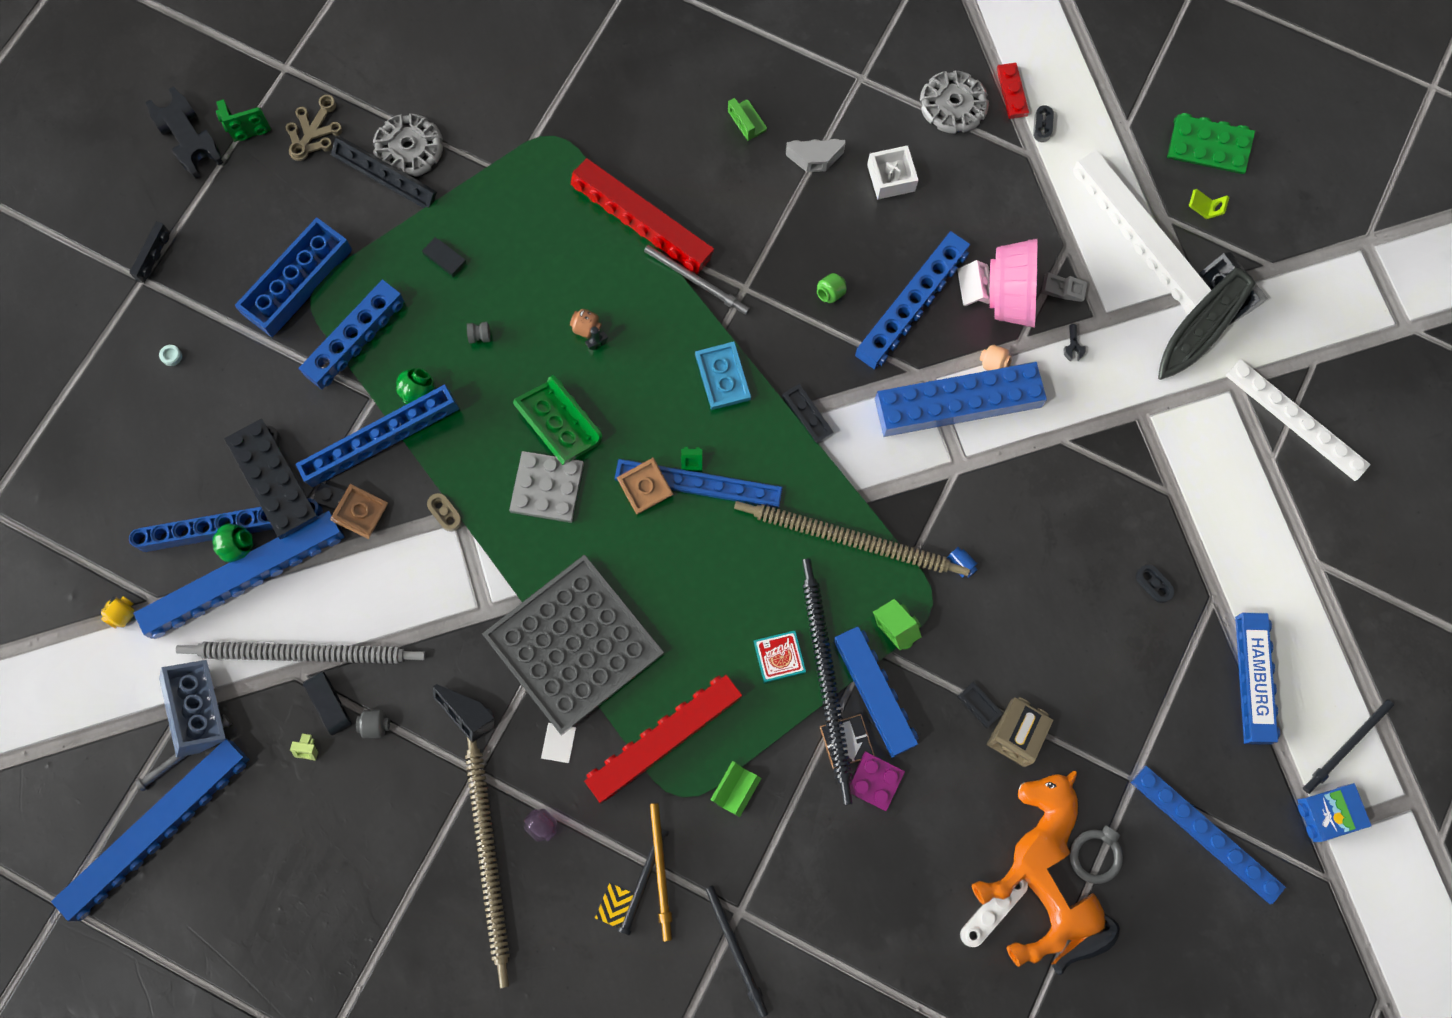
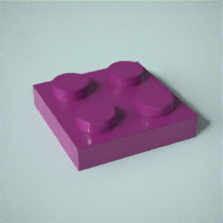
M864 752L849 783L851 794L887 811L905 771Z

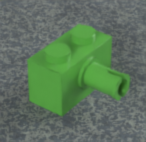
M895 599L873 612L878 627L899 650L910 648L913 642L922 637L919 630L921 625L915 616L911 617L904 604L900 605Z

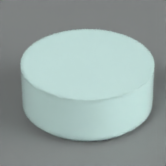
M166 345L160 350L159 357L165 365L175 366L180 363L182 352L175 345Z

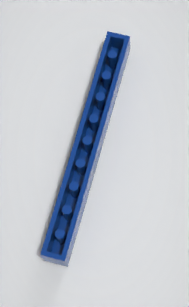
M327 511L319 515V519L281 540L277 537L249 552L244 558L228 563L134 612L133 614L143 635L151 639L160 638L166 634V631L183 626L186 623L185 621L202 616L211 607L216 608L223 605L225 600L230 597L242 595L244 590L249 587L261 585L266 578L280 575L285 568L299 565L304 558L318 555L323 548L337 545L341 541L340 539L345 536L339 524L330 520L333 514Z
M225 739L51 901L52 904L67 921H81L85 919L95 904L103 902L108 897L107 893L113 887L120 886L126 880L125 876L130 871L138 869L143 864L142 860L147 855L155 853L161 847L160 843L163 840L172 837L178 831L177 827L189 821L195 815V810L200 806L206 805L212 799L211 795L217 790L223 789L229 783L228 779L244 770L246 763L250 759L233 741Z

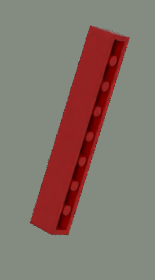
M586 158L572 172L571 185L577 191L585 194L592 202L599 204L609 214H613L623 224L628 225L640 236L648 239L655 247L662 249L672 259H676L683 264L686 269L698 274L711 260L714 248Z
M719 675L710 682L711 686L705 691L702 688L693 695L694 699L688 704L684 701L675 708L676 713L670 717L668 714L662 717L657 722L659 725L653 730L648 728L640 734L641 739L636 743L631 741L622 748L624 752L616 757L614 754L604 762L606 765L600 770L595 768L586 775L588 779L584 782L599 803L603 804L739 701L742 695L727 675L723 677Z

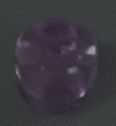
M535 808L524 819V830L536 842H541L544 839L549 841L557 832L555 830L557 821L546 809L538 810Z

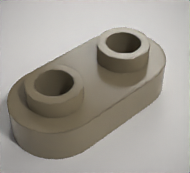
M437 493L429 497L427 507L442 528L449 532L456 531L461 526L462 520L453 505L443 494ZM442 503V507L437 509L436 505ZM449 519H455L453 524H448Z

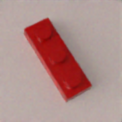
M1017 63L998 65L996 70L1009 119L1028 117L1029 110Z

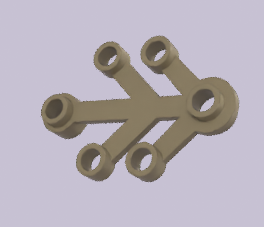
M331 95L320 97L319 105L321 109L311 125H309V114L306 108L299 107L296 109L295 114L300 120L304 133L301 141L297 135L299 133L298 126L293 122L286 125V131L292 141L289 155L293 160L302 161L308 157L309 153L320 149L330 151L333 148V144L329 138L325 137L319 142L309 143L312 139L331 133L338 136L342 133V127L338 122H333L328 126L319 128L327 114L333 112L336 108V102Z

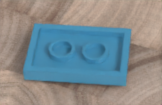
M734 342L695 351V357L711 410L751 400Z

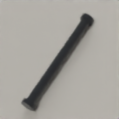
M661 829L663 843L664 837L668 836L669 832ZM654 842L622 926H619L617 930L627 935L631 934L630 927L655 864Z

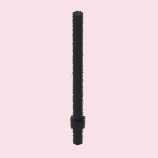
M1387 699L1322 768H1318L1312 774L1313 777L1303 787V790L1310 794L1320 783L1323 784L1329 778L1328 774L1394 706V703Z
M712 885L705 889L748 988L749 992L747 994L749 999L754 1002L760 1018L768 1015V1012L761 998L763 994L760 987L757 988Z

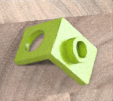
M1195 189L1193 190L1189 207L1205 219L1225 214L1229 196L1211 200L1201 191ZM1219 203H1222L1221 208L1218 211H1215L1216 206Z

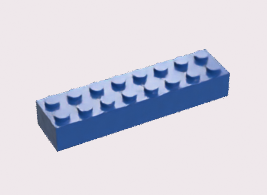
M1037 362L877 391L875 397L883 437L1042 408L1047 400Z

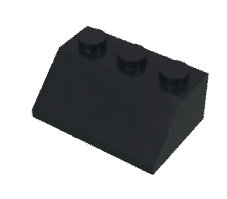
M1228 252L1223 253L1199 273V276L1212 290L1234 268L1242 269L1245 272L1246 270L1235 256ZM1257 284L1229 325L1247 315L1268 299Z

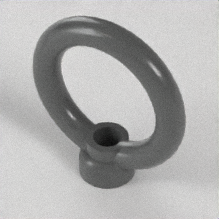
M1105 826L1103 830H1088L1080 834L1074 840L1070 849V862L1075 873L1084 881L1093 884H1102L1112 880L1119 873L1123 863V853L1118 843L1121 835L1108 826ZM1090 839H1101L1110 845L1113 850V865L1104 874H1090L1080 864L1079 850Z

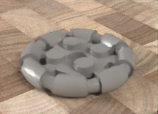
M956 70L949 73L944 71L930 78L929 83L924 85L920 95L921 111L925 119L930 124L936 125L938 130L956 134L957 131L965 133L980 125V120H984L987 115L989 100L986 98L988 94L985 87L978 79L975 80L971 77L972 75ZM948 80H953L955 84H949ZM957 98L960 102L954 104L950 99ZM939 114L944 116L943 120L938 118Z
M412 113L406 116L402 114L396 115L385 121V125L377 130L373 139V146L375 147L373 154L407 175L417 177L431 170V166L434 163H438L443 152V145L441 144L443 140L442 134L434 123H430L429 119L422 115ZM410 123V127L403 128L404 124ZM411 141L412 145L410 147H403L405 142ZM427 141H433V144H428ZM424 155L428 156L425 161L422 159Z

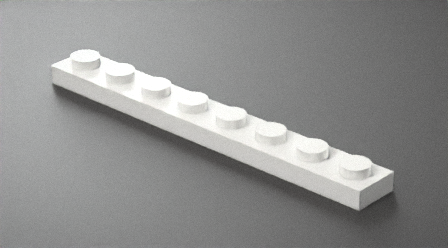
M1240 359L1225 375L1354 481L1358 480L1371 465L1243 360Z

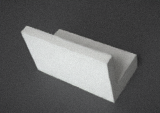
M976 260L958 268L963 306H968L977 301L989 304L990 273L988 265Z

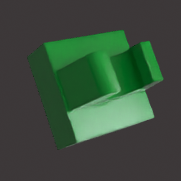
M684 447V449H681V470H702V449L700 447H696V449Z

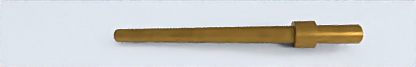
M659 803L650 804L660 904L658 918L659 923L662 925L663 941H671L670 922H672V912H669Z

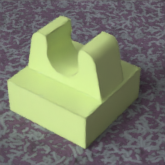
M302 734L300 742L292 741L290 751L294 757L316 761L318 751L314 745V739H311L312 735Z

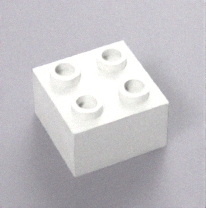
M908 146L870 153L867 166L877 200L915 192L918 177Z

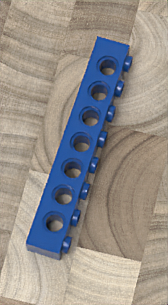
M950 231L859 345L855 356L874 370L878 365L882 366L888 358L887 353L890 349L894 351L900 343L898 339L902 334L906 336L912 327L910 324L913 320L918 321L924 312L922 311L924 306H929L933 302L935 292H940L947 283L945 281L947 277H952L958 269V263H963L969 255L967 251L970 244ZM945 256H951L953 259H947ZM933 270H939L941 274H936ZM927 284L930 288L926 289L922 285ZM910 299H916L919 303H913ZM903 313L907 318H901L898 314ZM887 328H892L896 332L890 333L887 331ZM875 343H881L884 347L878 348L875 346Z
M444 384L296 463V466L303 481L311 487H315L320 482L332 478L460 408L453 394Z

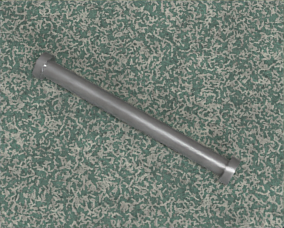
M226 715L220 717L223 728L232 725ZM174 754L143 779L139 778L136 780L137 787L144 792L148 789L147 786L186 756L176 758V754Z

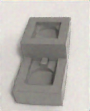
M1048 272L1044 276L1041 293L1067 300L1084 301L1087 282L1072 276L1063 278Z

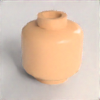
M991 345L987 350L984 349L982 351L980 361H983V368L989 371L1010 367L1012 356H1010L1008 349Z

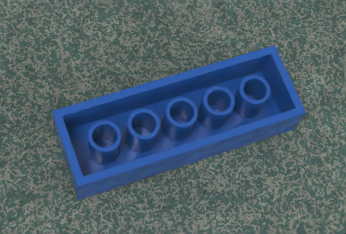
M316 217L235 304V307L245 318L273 338L306 302L313 290L331 270L351 253L352 248L347 239Z

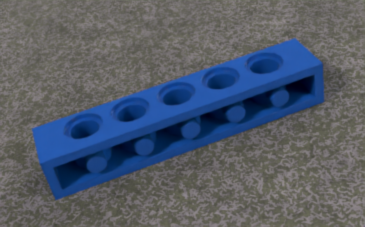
M382 279L299 367L302 374L321 390L325 386H329L337 373L343 371L352 357L357 356L361 352L362 347L375 337L376 332L388 323L389 318L402 308L404 300L401 294ZM385 304L383 308L377 309L379 305ZM366 319H372L369 323H364ZM358 333L355 338H350L352 334ZM339 348H344L341 353H336ZM325 363H330L328 367L322 368Z

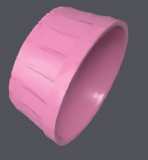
M1037 239L997 247L996 259H991L990 308H995V320L1035 328Z

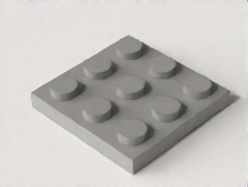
M522 451L509 509L510 513L572 523L584 462L572 460L562 465L555 456Z

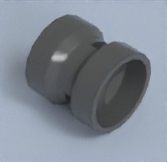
M481 322L479 326L474 323H467L469 344L476 343L480 339L483 342H490L488 322Z

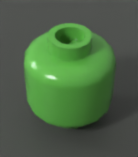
M835 273L827 275L817 285L818 297L828 303L836 302L846 294L847 290L845 279Z

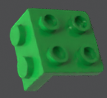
M224 99L216 102L219 109L216 110L217 117L222 122L225 132H229L234 142L244 141L255 135H263L271 130L270 124L260 107L232 115Z

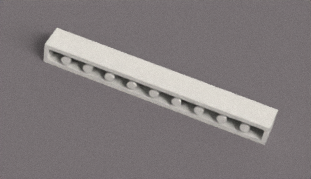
M1097 150L1078 160L1073 169L1075 177L1081 180L1088 193L1094 196L1100 208L1107 212L1111 221L1120 228L1123 236L1133 244L1135 251L1142 255L1148 267L1154 270L1159 276L1160 282L1167 286L1173 298L1180 302L1188 315L1211 289Z

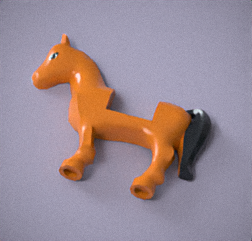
M1076 771L1071 772L1067 776L1052 775L1037 781L1024 782L1020 785L1018 790L1019 799L1024 804L1036 806L1045 813L1037 826L1026 833L1016 844L1014 863L1002 880L993 883L978 881L972 884V889L977 899L985 905L993 898L1004 900L1010 897L1013 889L1020 881L1025 880L1028 883V886L1040 898L1047 909L1052 926L1050 931L1039 941L1025 945L1014 942L1007 946V951L1012 961L1020 967L1028 961L1034 964L1038 963L1045 955L1059 953L1064 949L1051 964L1058 975H1062L1066 968L1074 962L1094 958L1110 950L1115 945L1120 931L1119 924L1104 913L1094 893L1069 907L1047 868L1070 854L1067 842L1078 815V799L1073 789V783L1077 776ZM1071 940V942L1065 948L1067 941Z

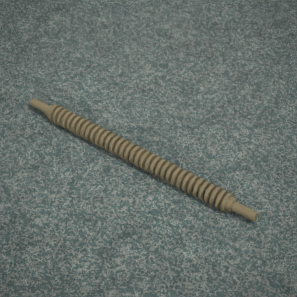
M739 501L735 503L734 509L754 514V517H757L760 521L764 517L763 522H766L768 518V523L770 524L772 520H774V525H777V522H779L781 527L785 523L784 528H787L789 524V529L791 530L793 526H796L795 531L801 528V533L806 529L805 534L811 531L813 536L814 532H816V537L822 534V539L827 535L826 540H830V537H833L832 542H835L837 538V543L840 544L841 540H843L842 544L846 545V541H848V546L850 547L852 543H854L853 548H856L858 544V549L861 550L862 546H864V551L870 548V553L875 549L874 554H878V551H880L881 556L886 552L885 557L891 554L890 558L894 559L896 555V560L899 561L900 557H902L901 561L904 562L906 558V563L909 564L912 560V565H915L917 561V566L920 567L923 563L922 568H926L928 565L929 570L934 566L933 571H937L939 568L938 572L940 573L942 571H951L965 576L969 575L970 569L951 563L945 556L940 560L941 555H937L935 558V553H932L930 557V552L927 551L926 555H924V550H921L919 554V549L917 548L913 552L914 547L908 550L909 546L905 545L903 549V544L897 547L898 543L896 542L892 546L893 541H889L887 544L886 539L881 543L882 538H878V541H876V536H873L871 540V535L868 534L867 538H865L866 534L863 533L861 537V532H857L854 535L855 530H852L850 534V529L847 528L846 532H844V527L838 530V525H836L835 529H833L834 524H831L829 528L827 522L825 526H822L823 521L817 524L818 520L815 519L814 523H812L813 518H809V521H806L807 517L804 516L802 520V515L796 518V513L791 517V512L785 515L786 511L783 510L781 514V509L779 508L777 512H775V507H772L770 511V506L768 505L764 509L765 504L753 506Z
M467 737L469 750H467L465 759L469 760L466 761V765H471L466 767L467 771H471L467 773V776L472 777L468 779V782H473L469 784V788H474L469 791L470 794H475L470 796L471 800H475L471 802V805H476V807H472V811H477L473 813V817H478L473 819L474 823H478L474 825V829L479 828V830L475 831V835L480 834V836L476 837V840H481V842L476 844L482 847L478 848L477 852H482V854L478 855V858H483V860H479V864H484V866H480V870H485L480 872V875H485V878H481V882L486 881V884H482V888L487 887V890H483V894L488 893V895L483 897L484 900H489L484 902V905H489V908H485V912L490 911V914H486V918L491 917V920H487V924L492 923V926L487 928L493 931L489 932L488 936L493 935L489 942L494 941L490 948L495 947L491 954H496V956L491 958L494 960L495 965H497L500 988L509 987L506 963H508L510 954H505L506 951H509V948H504L505 945H508V942H503V939H507V935L502 936V933H507L506 929H501V927H506V924H501V921H505V917L500 918V915H504V911L499 912V909H503V905L498 906V903L503 902L502 899H497L502 897V894H497V891H501V887L496 888V885H500V881L495 882L496 879H499V875L494 876V874L499 872L498 869H493L498 867L497 863L493 864V862L497 861V858H492V856L496 855V852H491V850L495 849V846H490V844L495 842L490 840L494 835L489 834L493 832V828H488L492 826V822L487 823V821L491 820V816H486L491 814L490 811H486V809L490 808V805H485L489 803V799H484L488 797V793H483L488 790L487 787H482L487 785L486 782H482L486 780V776H481L485 774V770H480L484 768V764H480L484 760L479 759L483 757V753H480V749H477V742L474 741L472 743Z

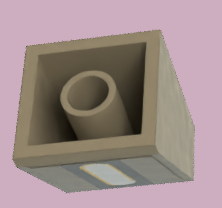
M1019 697L1018 699L1013 698L1009 702L986 745L1021 766L1026 767L1035 762L1053 719L1049 718V714L1044 710L1032 708L1027 700Z

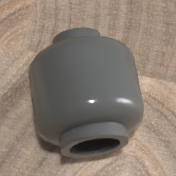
M364 710L361 716H357L356 731L361 734L362 738L379 739L390 729V718H386L382 710Z

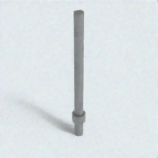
M647 245L644 252L718 297L728 307H734L745 315L750 308L739 302L737 297L732 294H726L650 245Z

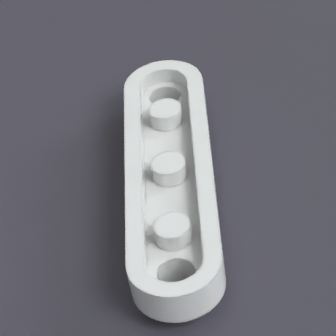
M1025 880L1019 882L1020 888H1014L1010 897L1004 900L993 898L978 909L960 932V938L966 946L977 947L988 937L1027 891L1028 883ZM971 931H974L977 935L974 940H971L969 937Z

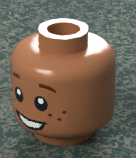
M581 309L578 312L575 311L570 322L573 333L587 339L592 337L590 331L592 327H597L600 331L602 323H599L598 314L586 309Z

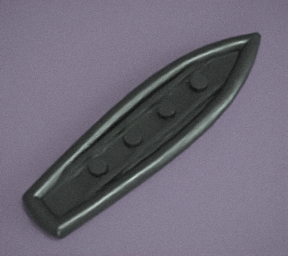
M1234 268L1186 316L1170 338L1163 353L1159 367V380L1173 376L1194 364L1218 340L1256 285L1255 280L1247 272Z

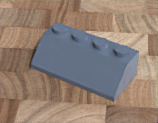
M207 660L161 667L159 681L176 758L201 753L225 741V734Z

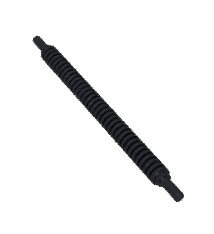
M807 558L802 560L806 578L804 580L803 592L806 595L804 596L805 600H808L805 604L807 606L806 610L809 611L807 612L808 622H811L809 623V627H811L810 633H813L811 638H816L812 640V644H815L813 649H818L814 651V655H817L815 660H819L815 662L816 666H820L816 668L819 671L817 675L822 677L818 679L819 683H822L819 684V687L824 688L820 690V693L825 694L821 698L826 699L822 701V704L827 705L823 707V710L828 711L824 712V716H829L825 718V722H830L826 724L827 728L831 727V729H827V733H832L828 735V739H833L829 741L830 745L834 744V746L830 747V750H835L831 752V756H836L832 758V762H837L833 764V767H838V769L834 770V773H839V775H835V779L841 784L844 805L853 804L849 785L852 773H847L851 771V767L846 766L851 764L850 761H845L849 759V756L844 755L848 754V750H843L847 748V744L842 743L847 741L846 738H841L846 735L841 733V731H844V727L840 726L844 724L843 721H839L843 718L841 715L838 716V714L842 712L837 710L841 706L836 704L840 702L836 698L839 696L838 693H834L838 691L837 687H833L837 683L832 682L836 680L835 676H831L835 674L834 670H832L834 666L829 665L833 663V660L830 659L832 654H827L831 652V649L828 648L830 643H825L829 641V637H826L828 632H823L827 630V626H824L826 621H822L825 619V615H823L824 610H820L823 609L822 599H819L822 597L821 590L818 588L820 585L813 575L811 559Z

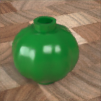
M421 368L403 371L399 374L396 381L397 394L403 399L405 404H409L435 390L433 378L426 370Z
M225 524L221 526L212 540L214 552L224 562L229 563L244 558L253 548L252 535L246 528L238 524Z

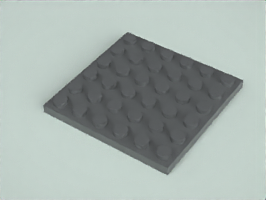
M585 555L482 633L561 736L664 655L661 648Z

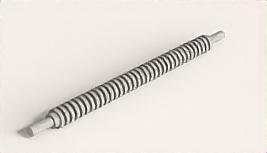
M206 641L202 644L199 643L197 646H176L177 654H197L202 659H270L272 661L304 660L310 662L315 660V662L338 661L345 663L348 661L349 663H365L366 661V663L383 662V664H393V662L394 664H399V662L404 660H425V652L404 651V649L399 647L388 648V646H378L377 648V646L360 647L351 645L349 647L348 645L315 646V644L287 645L279 643L253 644Z

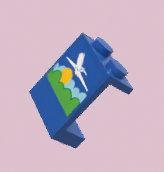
M1355 783L1343 785L1314 796L1297 799L1299 813L1306 821V830L1309 837L1313 839V842H1323L1372 826Z

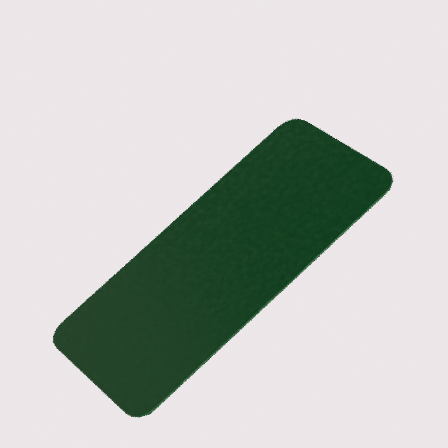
M538 136L524 142L433 202L429 208L425 207L334 267L313 290L311 294V312L317 325L325 336L328 337L382 279L397 290L404 300L402 308L389 318L388 323L376 332L375 337L362 347L361 352L357 356L352 357L347 366L384 416L407 405L396 391L397 378L405 370L412 368L424 369L433 378L435 389L445 384L451 391L460 409L404 438L403 442L440 492L459 513L462 522L521 602H524L585 555L664 652V655L599 706L626 744L631 741L636 743L641 739V733L648 728L652 730L659 725L657 722L667 714L669 717L676 713L675 708L684 701L688 704L694 699L693 695L698 690L703 688L705 691L711 686L710 682L717 676L723 677L727 675L741 693L742 698L646 770L652 780L665 792L679 797H697L713 790L720 784L732 761L743 767L823 705L822 701L826 700L821 698L825 694L820 693V690L824 688L819 687V684L822 683H819L818 679L822 677L817 675L819 671L816 668L820 666H816L815 662L819 660H815L817 655H814V651L818 649H813L815 644H812V640L816 638H811L813 633H810L811 627H809V623L811 622H808L807 612L809 611L806 610L807 606L805 604L808 600H805L804 596L806 595L803 592L804 580H806L803 559H811L814 578H816L820 585L818 588L821 590L822 597L819 599H822L821 604H823V609L820 610H824L823 615H825V619L822 621H826L824 626H827V630L823 632H828L826 637H829V641L825 643H830L828 648L831 649V652L827 654H832L830 659L833 660V663L829 665L834 666L832 670H834L835 674L831 676H835L836 680L832 682L837 683L833 687L838 689L834 693H839L853 682L834 643L835 637L859 627L861 631H865L869 639L867 644L870 650H874L879 661H881L897 647L878 627L873 612L895 599L900 605L904 604L910 616H915L922 627L929 619L933 606L932 588L917 564L912 565V560L908 564L906 563V558L902 562V557L898 561L896 560V555L894 559L890 558L891 554L885 557L886 552L881 556L880 551H878V554H874L875 549H873L872 553L869 552L870 548L864 551V546H862L861 550L858 549V544L856 548H853L854 543L850 547L848 546V541H846V545H843V540L839 544L837 543V538L835 542H832L833 537H830V540H826L827 535L822 539V534L816 537V532H814L813 536L811 531L805 534L806 529L803 530V533L800 532L801 528L795 531L796 526H793L791 530L789 529V524L787 528H784L785 523L782 524V527L779 526V522H777V525H774V520L770 524L768 523V518L766 522H763L764 517L760 521L757 517H754V514L734 509L736 501L672 490L674 495L639 514L635 513L619 481H615L618 459L644 463L654 458L658 466L681 470V449H684V447H688V449L700 447L702 449V470L686 471L782 487L779 504L781 514L785 510V515L791 512V517L796 513V518L802 515V520L806 516V521H809V518H813L812 523L817 519V524L823 521L822 526H825L827 522L829 528L831 524H834L833 529L838 525V530L844 527V532H846L848 528L850 529V534L852 530H855L854 535L857 532H861V537L865 533V538L869 534L871 535V540L873 536H876V541H878V538H882L881 543L886 539L887 544L889 541H893L892 546H894L895 542L898 543L897 547L900 545L819 444H816L800 420L683 276L644 252L647 245L664 254L661 249L655 247L648 239L640 236L634 229L623 224L620 219L613 214H609L603 207L592 202L589 197L577 191L571 185L572 172L586 159L583 153L566 139L556 136ZM435 237L466 260L465 266L454 277L423 255L422 250ZM385 304L379 305L377 309L383 308ZM581 309H586L598 314L599 323H602L599 333L604 331L608 336L603 346L598 342L596 350H590L585 343L589 339L573 333L570 322L575 311L578 312ZM366 319L364 323H369L372 319ZM481 322H488L490 342H483L480 339L476 343L469 344L467 323H474L479 326ZM358 333L352 334L350 338H355ZM734 342L751 400L711 410L695 357V351ZM339 348L337 352L341 353L344 348ZM552 375L562 382L567 392L575 398L576 403L588 414L594 425L599 427L602 434L597 447L573 459L583 461L584 466L572 523L510 513L509 511L522 451L555 456L514 406L513 401L515 398L546 383ZM795 631L806 673L764 683L753 641Z

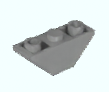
M814 139L802 142L794 140L787 142L786 156L806 172L827 171L844 153L845 140L831 139L820 141Z

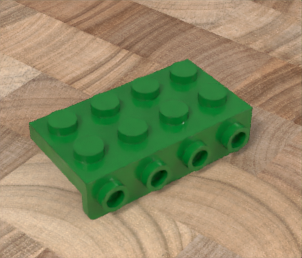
M1187 113L1178 114L1174 118L1173 123L1175 125L1167 158L1239 174L1246 172L1255 134L1254 130H1249L1248 126L1243 125L1238 127L1231 126L1229 122L1224 121L1219 123L1212 122L1210 118L1206 117L1193 118L1191 114Z
M554 375L550 376L546 383L514 399V406L562 465L599 445L602 438L601 430L598 426L594 425L588 414L580 408L575 398L567 392L562 382Z

